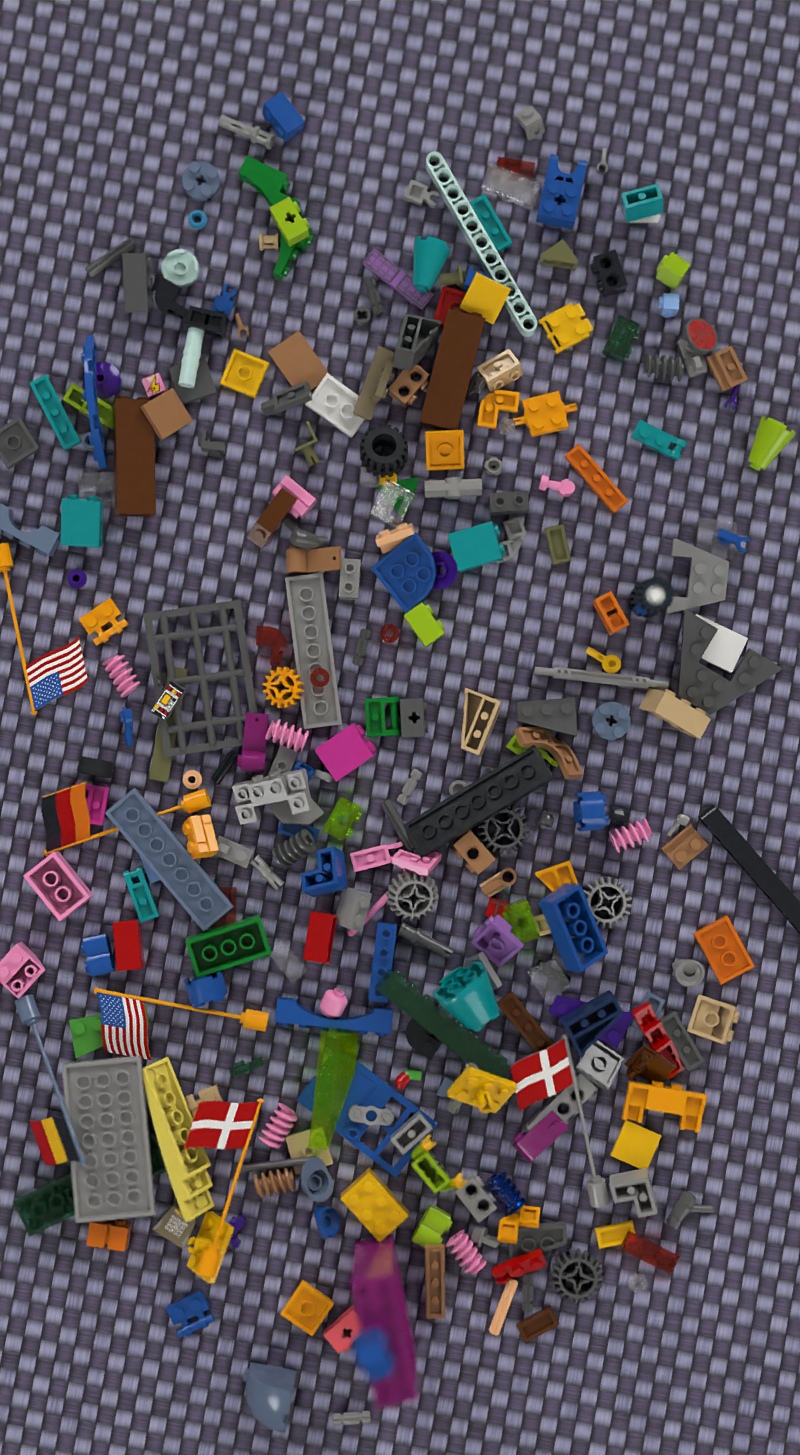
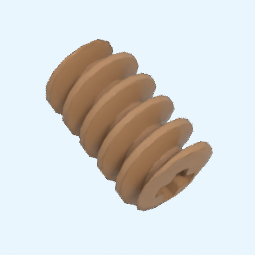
M285 1167L283 1174L277 1169L275 1176L272 1171H269L268 1177L262 1172L261 1179L254 1174L255 1190L261 1198H265L266 1192L271 1197L273 1190L277 1195H280L281 1188L284 1193L288 1192L289 1187L292 1192L296 1190L293 1168L289 1172Z

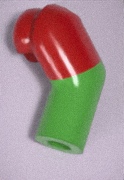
M402 1071L396 1077V1088L399 1090L405 1089L410 1080L421 1081L422 1071Z

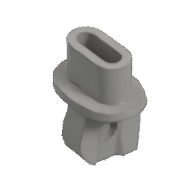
M475 1226L471 1240L477 1243L479 1248L484 1243L491 1247L501 1246L502 1242H498L497 1237L488 1234L487 1227L481 1229Z

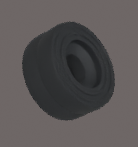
M83 756L79 758L78 773L111 778L114 763Z

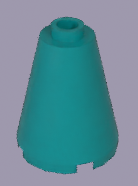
M421 236L415 237L413 286L416 288V291L420 293L431 291L451 252V246L446 247L447 242L429 236L426 237V240H422Z

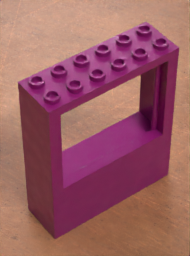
M394 1235L386 1236L380 1243L376 1238L356 1241L351 1285L360 1330L364 1332L379 1326L380 1331L386 1334L388 1353H393L396 1365H393V1374L371 1382L376 1409L418 1400L417 1348Z

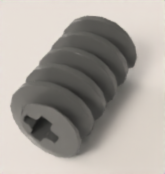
M647 353L643 374L647 372V377L650 378L651 374L654 373L655 379L662 374L663 380L669 375L670 381L677 376V380L680 382L684 372L685 359L682 362L681 358L677 357L674 362L673 356L666 360V356L662 355L659 360L658 354H654L651 359V354Z
M302 829L301 833H296L295 837L291 836L289 840L279 844L278 848L274 847L272 850L273 857L277 863L287 868L291 864L296 863L297 860L302 859L303 856L305 857L313 852L316 848L315 840L307 829Z

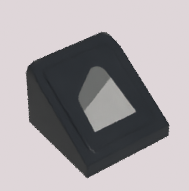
M612 804L609 806L608 819L624 823L628 822V808Z

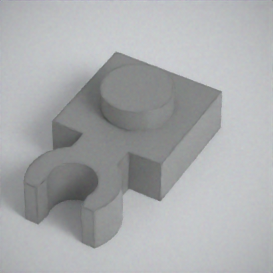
M411 180L404 195V200L422 206L424 201L427 202L429 207L435 208L436 203L430 199L433 197L439 199L440 194L436 191L427 192L429 186Z

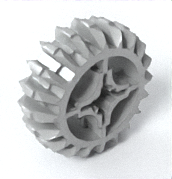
M405 870V875L403 876L398 873V879L392 878L393 884H388L390 891L386 892L388 897L387 903L390 905L391 911H395L397 917L401 915L404 920L407 916L411 921L414 916L420 920V915L422 914L427 917L426 911L433 912L432 906L437 905L435 899L439 897L437 893L438 887L435 885L434 879H430V875L422 876L414 871L409 874ZM416 884H421V885H423L424 887L427 888V890H423L422 888H417V885H416ZM398 900L408 902V906L401 904Z
M609 876L606 882H604L603 877H599L600 883L593 879L594 886L586 884V887L590 890L588 892L583 890V892L587 895L586 899L596 924L598 925L601 922L600 927L602 929L605 928L606 923L608 928H612V922L619 926V918L622 921L626 920L622 916L623 913L630 915V912L625 910L626 907L632 908L631 904L626 903V901L632 900V897H625L630 892L629 889L622 891L625 884L621 883L617 886L619 880L614 879L613 883H611V877ZM602 887H612L618 893L607 896ZM597 891L598 901L591 907L592 895ZM603 897L610 900L609 908L601 904ZM621 898L620 909L615 914L613 905ZM605 909L610 917L600 918L594 912Z

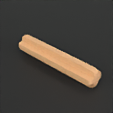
M510 1278L509 1282L505 1285L489 1327L491 1334L499 1335L518 1285L516 1279Z

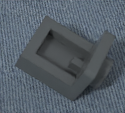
M203 430L202 435L199 434L198 446H201L202 452H208L209 455L216 457L226 453L224 443L208 441L209 433L207 430Z

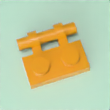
M111 598L79 618V621L89 635L97 632L98 636L93 639L96 646L102 642H107L109 637L115 633L119 634L123 631L124 627L129 625L125 618L120 622L116 620L122 613ZM111 622L113 626L104 632L102 627Z

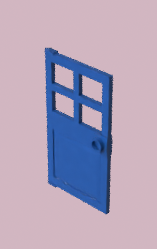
M337 1044L331 1052L332 1054L297 1098V1101L396 1178L412 1157V1150L429 1133L402 1155L394 1167L379 1156L390 1141V1135L403 1124L411 1112L415 1114L420 1111L432 1125L433 1129L431 1131L437 1127L438 1122L430 1118ZM393 1097L404 1105L406 1109L393 1127L390 1125H380L388 1133L375 1151H372L359 1140L369 1125L350 1120L348 1110L355 1104L363 1107L375 1106L382 1109L389 1099ZM374 1110L367 1111L365 1115L368 1121H374L377 1118Z

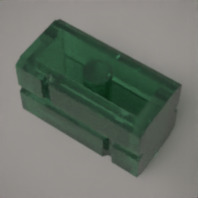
M619 315L602 354L621 363L625 358L629 359L633 350L630 345L632 341H637L641 332L638 330L640 324Z

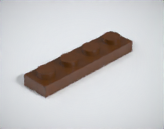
M512 991L497 1001L498 1006L535 1052L544 1050L554 1044Z

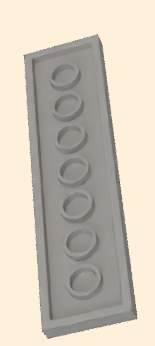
M323 573L285 577L297 674L301 675L299 681L304 682L300 686L301 689H304V692L299 693L302 697L300 702L304 729L342 725Z

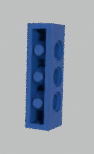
M378 921L368 997L370 1001L388 1002L397 923Z

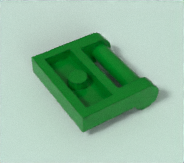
M399 697L365 699L367 737L401 735L398 718ZM388 703L390 704L392 730H386L384 704Z

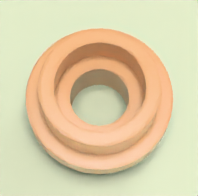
M189 770L183 776V784L189 789H196L202 783V776L198 771ZM190 776L195 777L196 780L194 783L189 782Z

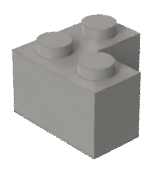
M648 1168L610 1175V1189L614 1203L634 1200L638 1218L658 1214L657 1201Z

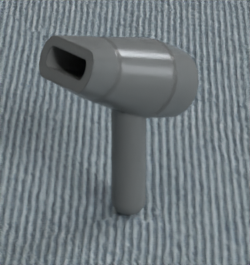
M285 520V526L292 531L290 536L292 545L311 549L326 547L328 543L326 536H318L301 530L291 520Z
M682 1191L676 1199L666 1222L671 1227L678 1229L689 1212L713 1213L715 1208L713 1205L695 1204L696 1197L688 1191Z

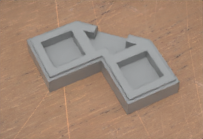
M521 516L503 522L508 540L500 542V544L503 543L506 554L503 555L504 560L495 562L496 564L514 559L527 533Z
M288 799L278 801L270 807L274 815L284 824L292 823L310 826L324 815V812L313 799L314 807L311 810L292 814Z

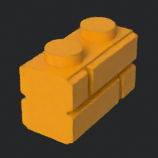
M210 815L188 817L182 826L183 834L187 835L188 853H191L192 859L214 856L219 849Z

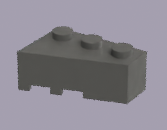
M405 313L392 367L411 371L438 341L442 321Z

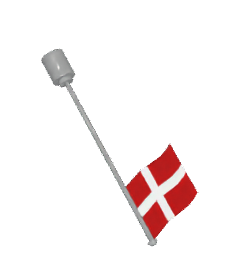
M563 1034L562 1039L550 1047L523 1057L510 1067L513 1082L517 1085L516 1096L518 1106L521 1112L532 1103L553 1096L568 1086L574 1085L592 1176L586 1182L590 1205L594 1208L604 1207L610 1203L606 1181L601 1176L596 1175L568 1042L569 1035Z

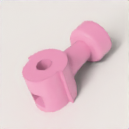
M542 475L539 490L545 491L547 488L557 491L564 498V496L569 497L573 494L575 484L569 481V479H564L561 482L551 481L549 476Z

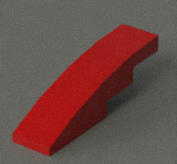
M646 1001L632 1010L631 1013L649 1047L676 1066L667 1077L671 1079L683 1071L685 1067L672 1040L667 1036L662 1023L657 1019L650 1003Z

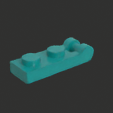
M641 419L630 437L676 461H679L680 453L687 445L686 441L676 438ZM670 443L675 445L674 450L668 448Z
M138 866L133 871H124L123 875L140 923L160 916L143 866ZM139 877L140 882L134 884L133 878Z

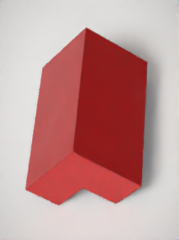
M323 911L310 912L303 960L324 964L330 963L337 915Z
M129 919L113 922L117 971L142 969L145 967L140 920Z

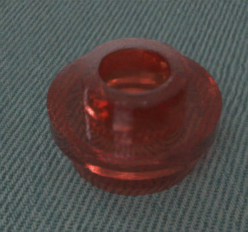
M393 624L384 625L380 631L382 640L386 643L395 642L399 638V629ZM388 630L393 631L392 637L386 635Z
M317 668L312 671L310 680L314 686L324 687L329 682L330 677L325 669ZM319 674L323 675L324 679L320 682L316 680V677Z

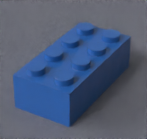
M566 883L538 901L567 971L582 972L608 954L580 884Z

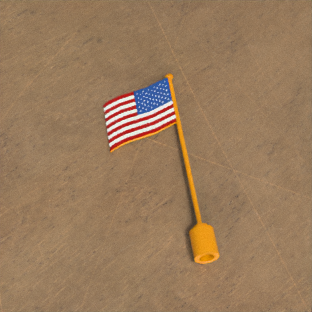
M0 543V573L4 574L32 710L30 713L31 715H36L38 713L37 710L50 701L71 693L88 682L82 648L78 636L66 646L44 654L26 666L7 574L8 571H11L10 568L14 566L9 543Z
M95 987L93 990L98 996L101 1010V1037L105 1052L126 1056H141L142 1059L148 1060L152 1059L148 1048L147 1016L143 1001L240 1019L243 1028L263 1032L266 1031L269 1016L268 1012L247 1008L246 1012L236 1015L98 989V987Z

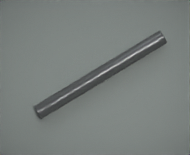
M316 1156L242 1165L240 1171L245 1173L304 1165L308 1159Z

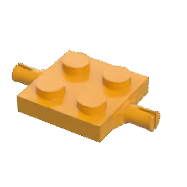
M559 391L522 400L524 416L513 418L514 426L526 424L531 438L568 429L569 425L566 414L577 411L576 403L564 405Z

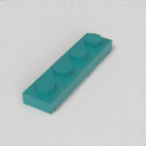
M45 374L30 382L29 384L64 451L81 444L82 442L48 376Z

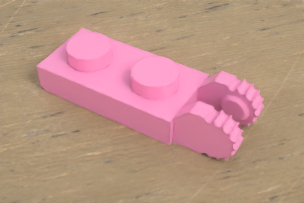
M402 841L350 853L354 872L392 863L393 856L390 857L388 849L400 848L403 846Z

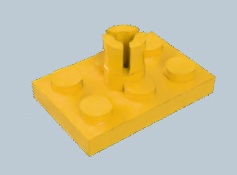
M468 1066L447 1090V1095L449 1098L478 1107L482 1113H496L517 1090V1085L515 1082Z
M206 1211L197 1237H191L187 1244L194 1245L193 1247H187L188 1252L191 1254L186 1265L193 1272H196L203 1249H207L208 1246L212 1247L221 1217L213 1211ZM224 1221L216 1246L219 1249V1254H222L215 1278L196 1273L207 1283H215L234 1227Z

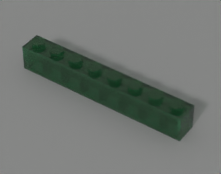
M389 969L375 986V989L464 1061L474 1063L479 1070L501 1078L505 1076L510 1066L506 1064L508 1060L500 1053L495 1055L492 1052L493 1047L485 1041L483 1043L477 1040L479 1036L469 1029L467 1032L463 1029V1024L455 1018L452 1020L448 1016L449 1012L441 1005L438 1008L433 1004L434 999L427 994L424 996L418 992L420 988L413 982L408 984L404 981L405 976L398 970L393 972Z

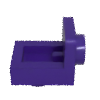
M239 1214L237 1217L233 1216L228 1221L234 1227L228 1245L230 1247L234 1246L236 1249L240 1246L241 1240L235 1233L244 1225L246 1220L242 1214Z

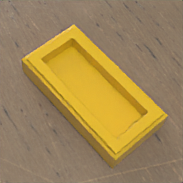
M632 1220L594 1228L599 1249L637 1241Z

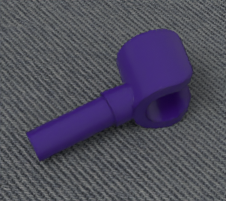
M738 385L734 387L730 399L724 403V408L727 407L728 402L733 403L732 411L736 408L737 403L735 399L739 389Z

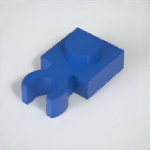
M225 284L222 288L223 296H216L210 310L227 314L229 318L235 306V302L231 301V299L237 296V289L234 288L233 292L229 294L227 293L228 285Z

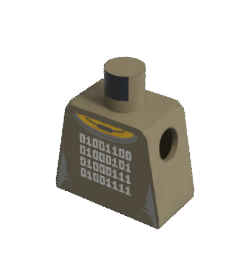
M175 1201L156 1222L153 1230L184 1249L198 1217L185 1222L179 1204Z

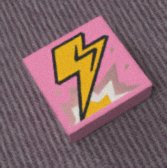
M159 373L141 379L148 398L166 392Z

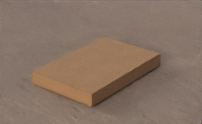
M297 331L268 351V354L291 387L308 382L312 392L328 373L300 331Z

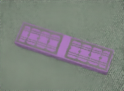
M375 248L364 260L363 266L421 311L434 297V294L430 291H427V293L416 291V288L413 286V278Z

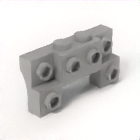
M305 768L285 773L276 771L266 777L258 775L253 777L252 780L239 782L232 786L238 804L235 806L240 825L256 822L262 818L259 805L288 799L292 814L309 811L314 807Z

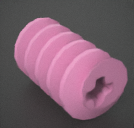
M116 655L103 662L102 665H108L105 671L111 672L109 674L110 679L116 678L113 681V685H119L116 690L118 692L124 691L121 694L122 698L136 691L137 686L141 682L133 681L137 675L129 674L133 669H126L129 662H122L125 655Z
M278 719L275 723L272 720L265 737L266 740L273 736V743L280 739V746L287 742L288 749L294 745L295 752L300 748L302 752L308 739L309 731L302 735V728L295 732V725L288 729V722L281 726V719Z
M643 818L642 825L639 821H635L634 826L631 823L627 824V829L624 826H620V832L616 828L613 829V835L609 832V836L615 850L620 853L621 846L625 850H627V844L634 848L635 841L642 845L643 838L648 843L649 836L652 837V832L647 820Z
M278 1103L281 1110H274L277 1117L270 1116L273 1123L265 1124L269 1130L262 1129V1133L265 1136H258L260 1140L273 1148L281 1147L280 1142L285 1140L284 1135L289 1134L288 1128L293 1127L292 1121H297L298 1119L295 1112L282 1103Z
M463 1229L454 1234L445 1246H453L450 1253L457 1252L454 1259H462L459 1266L466 1265L463 1272H471V1275H473L486 1265V1260L482 1259L481 1253H477L478 1248L473 1246L472 1240H468V1234H463Z

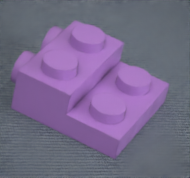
M497 914L495 917L489 916L484 922V927L481 925L477 927L473 932L475 936L471 943L481 952L483 951L500 968L522 949L524 943L510 932L512 926Z

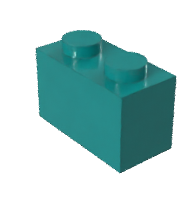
M658 183L621 193V205L626 223L663 213V196Z

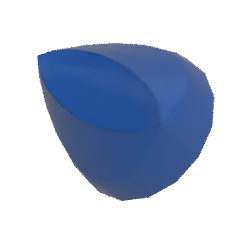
M315 1206V1221L322 1239L326 1240L335 1236L341 1225L338 1211L330 1206Z

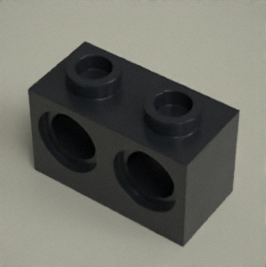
M616 249L594 256L590 267L593 275L597 276L598 281L596 284L599 293L602 292L605 298L625 291L628 284ZM606 262L609 268L601 267L600 263ZM613 280L616 285L609 286L606 281Z
M190 306L185 325L187 329L189 327L199 328L204 331L205 335L225 339L229 318L224 313Z

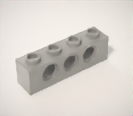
M576 1071L575 1076L578 1090L581 1091L580 1100L582 1105L586 1100L590 1101L596 1095L597 1087L588 1078ZM572 1084L553 1095L525 1124L526 1128L530 1131L551 1110L568 1124L569 1118L573 1114L579 1113L577 1100L571 1097L574 1085ZM560 1104L568 1106L565 1112L557 1110Z

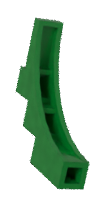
M246 156L238 172L240 180L256 189L270 206L289 197L285 195L290 187L287 174ZM291 198L292 202H294V201L297 202V204H298V206H299V208H300V210H301V212H299V214H300V216H301L302 209H301V206H300V201H297V200ZM312 228L308 229L309 237L291 247L288 246L280 232L281 246L279 258L273 272L275 279L282 282L283 278L287 277L291 267L289 265L291 261H295L298 256V249L305 251L307 246L310 247L314 240Z

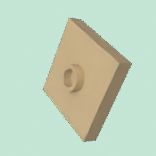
M323 1125L285 1136L291 1159L316 1156L324 1162L325 1166L333 1164ZM303 1165L293 1166L295 1174L301 1173Z

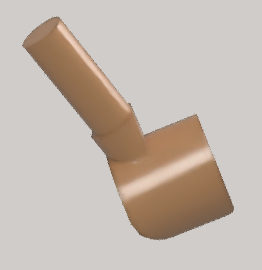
M235 314L234 316L239 328L238 337L242 339L240 336L241 331H246L249 337V331L247 328H244L239 314Z

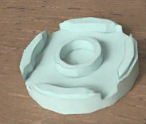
M176 249L165 256L161 264V272L164 278L181 288H186L197 280L199 264L196 257L184 249Z

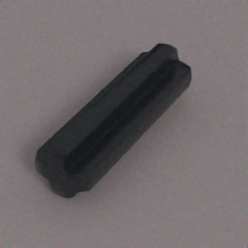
M230 750L211 777V781L219 785L239 754Z

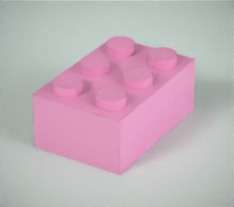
M59 851L52 852L24 875V878L59 922L65 920L94 896Z

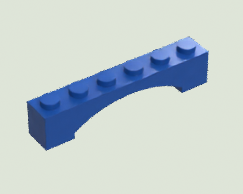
M277 998L275 1022H279L280 1026L290 1027L291 1024H299V1028L306 1029L310 1028V1026H318L319 1030L337 1028L338 1032L356 1030L358 1034H368V1031L375 1032L377 1036H387V1033L391 1034L393 1008L374 1006V1010L360 1016L332 1019L306 1009L297 1002L298 998Z

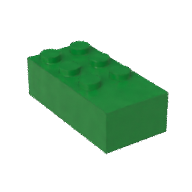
M260 914L186 937L185 940L197 978L272 954Z

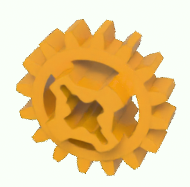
M277 667V672L270 670L271 676H265L268 682L263 683L264 686H267L263 693H268L265 699L272 700L271 705L277 704L278 708H283V706L290 708V703L296 705L295 699H301L302 697L299 693L304 692V689L300 688L304 684V682L299 681L301 675H295L296 670H290L289 667H284L283 669L282 667ZM278 685H283L285 687H288L289 689H281V687H278Z

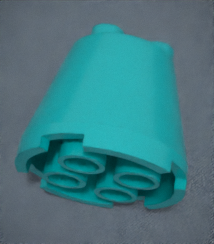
M477 961L473 962L472 966L465 968L460 966L448 973L439 981L440 987L433 991L434 998L464 1027L473 1029L475 1032L481 1030L485 1023L496 1019L500 1014L487 970L481 962Z

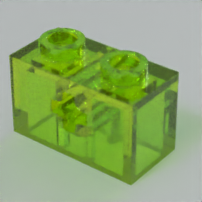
M341 796L323 831L341 841L345 838L349 839L354 830L350 827L354 821H359L363 813L360 811L361 807ZM348 815L347 820L349 822L341 825V820L338 819L339 816Z
M523 898L502 906L504 910L501 913L502 917L512 926L510 932L522 943L540 937L528 900ZM518 918H520V919L523 920V921L520 922V925H521V926H518V925L516 924V923H518Z

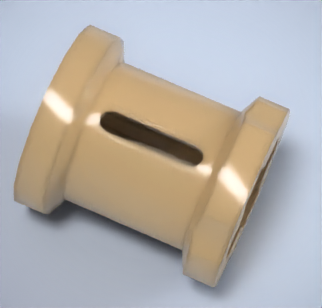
M259 233L260 251L264 249H276V251H279V233L275 235Z

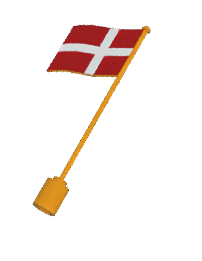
M262 1098L257 1099L258 1102L248 1103L222 1101L198 1103L183 1149L192 1147L216 1149L243 1148L212 1247L208 1246L207 1249L202 1251L195 1272L200 1275L215 1278L222 1254H219V1249L216 1246L261 1104L264 1103Z

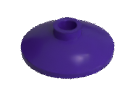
M104 361L96 362L95 383L97 398L108 399L114 396L120 388V373L111 363ZM84 374V376H83V385H84V388H85V374ZM104 376V380L100 382L98 377Z
M433 552L436 577L432 588L439 590L448 588L457 577L456 561L447 552ZM441 567L444 568L443 574L440 573Z

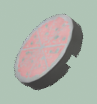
M692 318L684 325L682 330L684 341L687 340V346L692 351L704 355L716 348L718 335L708 321L701 318Z

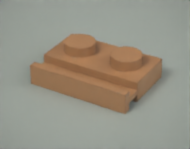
M732 345L706 357V362L721 393L748 380Z
M689 824L660 849L675 867L680 870L709 845Z

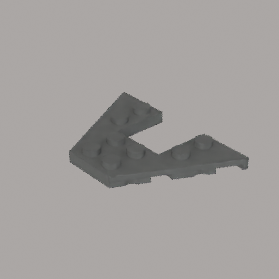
M688 610L683 611L684 619L681 633V659L677 695L711 715L782 670L775 663L752 649H748L728 681L699 663L718 629Z

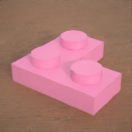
M399 849L392 858V864L402 869L414 871L418 875L428 876L441 861L442 854L434 851L428 856L421 858L419 854L415 855Z

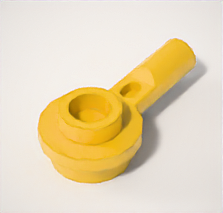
M589 646L585 651L586 654L600 661L604 671L607 673H615L621 667V661L616 655L605 656Z

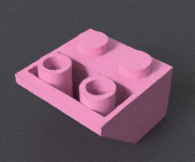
M20 942L0 961V982L19 999L46 969L36 954L23 942Z

